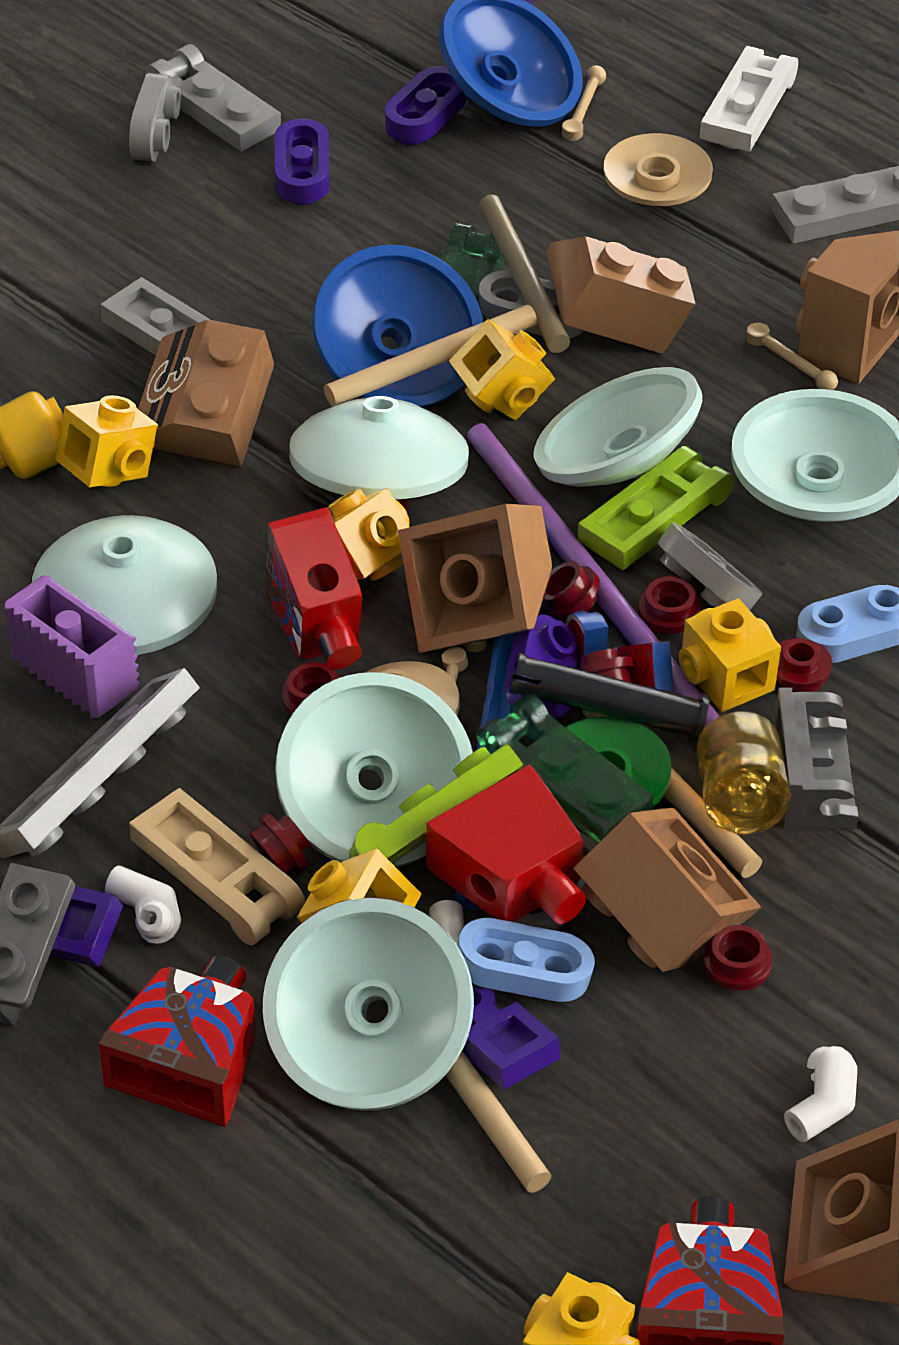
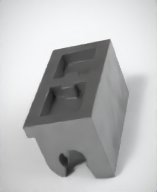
M779 688L774 739L784 829L857 828L858 810L854 799L846 737V719L829 716L815 718L811 716L813 713L821 710L830 712L842 710V698L837 694L830 692H792V688Z

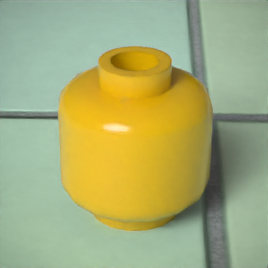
M31 391L0 406V470L9 466L16 477L27 480L60 464L55 460L63 413L54 396L45 400L38 392Z

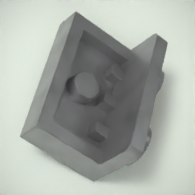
M10 863L0 889V1023L15 1026L21 1009H26L31 1005L75 889V883L68 875Z

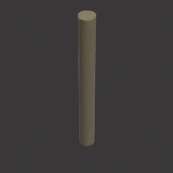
M487 195L479 203L480 211L526 304L530 305L535 311L537 327L549 351L552 353L563 352L568 348L570 339L499 197Z

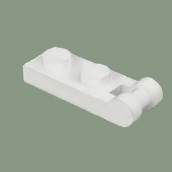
M746 46L701 121L700 139L720 144L726 148L750 152L785 90L792 87L797 74L798 58L781 55L777 59L765 56L762 49Z

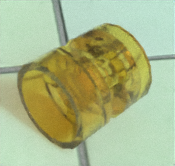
M734 712L721 715L710 722L700 734L697 745V757L707 815L718 827L731 833L753 834L767 830L781 820L788 810L791 798L778 730L768 719L748 712Z

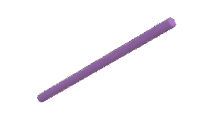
M482 423L473 426L467 434L468 441L517 503L520 505L542 506L547 540L563 561H575L580 566H588L599 576L600 585L596 602L629 644L638 645L660 642L490 429ZM671 656L674 693L698 699L701 692L694 684L688 681L681 667ZM709 703L702 736L728 769L733 773H738L750 764L752 756Z

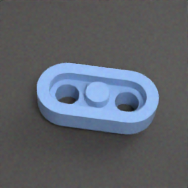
M876 585L812 603L806 606L799 614L796 638L809 639L822 645L829 652L832 663L899 645V588L890 585Z
M480 918L469 922L461 930L457 942V947L465 959L473 984L484 988L545 1000L566 1002L579 998L588 988L595 965L594 955L589 946L572 934L500 919Z

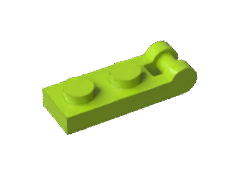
M682 446L579 522L578 540L621 570H624L655 547L672 522L682 526L708 505L718 506L723 503L734 487L735 478L731 473L719 466L712 468L703 464V457L687 446Z
M508 743L491 755L485 747L478 749L455 766L453 772L457 778L438 791L434 789L432 784H428L404 800L398 807L403 815L386 826L379 822H370L363 825L357 831L349 852V859L377 848L394 864L426 842V823L521 770L523 763Z

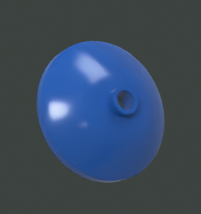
M455 0L443 15L439 26V46L445 65L460 90L482 110L509 123L540 127L562 120L577 104L583 84L582 70L578 57L561 29L548 16L524 0Z
M379 245L360 250L348 256L330 272L315 300L312 330L314 342L323 364L332 377L338 380L482 323L483 318L479 304L468 284L443 260L413 247ZM381 337H391L396 341L398 348L389 349L385 347ZM447 361L357 398L385 396L406 401L426 409L446 401L456 394L465 383L450 362Z

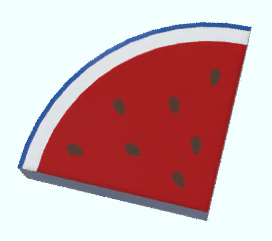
M579 611L570 613L567 616L565 624L575 636L577 662L579 667H582L580 658L587 654L607 649L608 626L603 616L598 612Z
M670 642L645 643L613 648L617 650L619 657H631L633 659L635 669L630 673L632 683L674 693Z

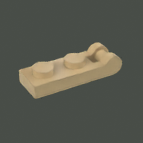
M178 788L129 822L131 841L230 923L236 935L247 945L253 946L270 933V924L280 917L288 920L298 913L306 902L301 889L289 876L181 788ZM254 888L263 895L255 903L245 896Z

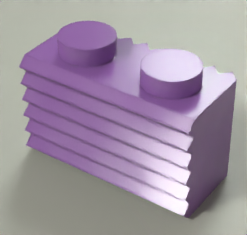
M42 575L5 601V614L12 661H20V667H28L29 674L37 673V679L46 680V686H54L55 693L63 692L64 699H72V705H81V712L89 711L90 718H99L137 690L140 682L136 680L139 676V673L136 671L138 664L135 663L138 656L134 654L137 647L133 645L136 638L49 576Z

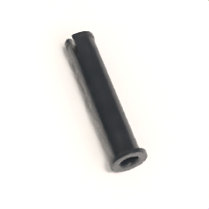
M518 653L514 663L516 673L511 674L509 684L510 694H520L688 736V742L692 744H697L700 740L709 707V695L701 693L698 699L527 657L526 654Z

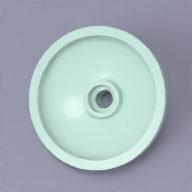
M673 367L645 369L611 380L584 394L551 420L540 434L534 447L535 462L544 477L569 486L608 485L642 476L665 459L689 432L702 404V391L691 373Z
M803 389L781 393L758 403L739 421L732 439L731 461L733 469L742 485L755 498L788 516L815 522H840L863 517L886 507L899 496V421L879 405L846 392L827 389Z
M385 396L355 399L318 412L306 420L293 433L290 439L289 451L290 462L295 471L305 480L322 489L345 495L361 488L366 496L388 488L395 500L425 496L451 486L465 473L469 456L466 440L448 421L415 404Z
M122 515L101 518L71 530L56 540L44 552L32 576V582L42 575L49 576L134 636L136 640L133 645L137 647L134 652L136 655L163 649L191 634L207 618L217 595L216 567L207 548L188 531L166 521L145 516Z
M368 672L347 675L335 679L314 691L299 705L289 719L277 749L275 764L277 791L286 815L301 830L309 844L326 857L337 860L340 863L349 859V852L357 831L363 825L370 822H379L387 826L403 815L398 807L413 793L428 784H432L434 789L438 791L457 778L453 769L472 754V749L466 731L453 710L438 695L425 686L411 679L388 673ZM365 770L376 772L381 779V787L376 790L363 788L359 783L358 774ZM426 842L393 865L401 867L425 857Z
M359 898L337 903L317 912L299 925L276 954L268 972L263 995V1019L267 1038L276 1059L288 1076L308 1093L324 1102L337 1107L361 1111L381 1110L404 1104L419 1097L436 1085L449 1072L462 1052L470 1032L474 1009L473 987L468 966L461 951L449 934L436 921L416 908L401 902L380 898ZM376 1000L386 1001L388 1004V1014L385 1019L378 1023L368 1022L366 1017L368 1006Z

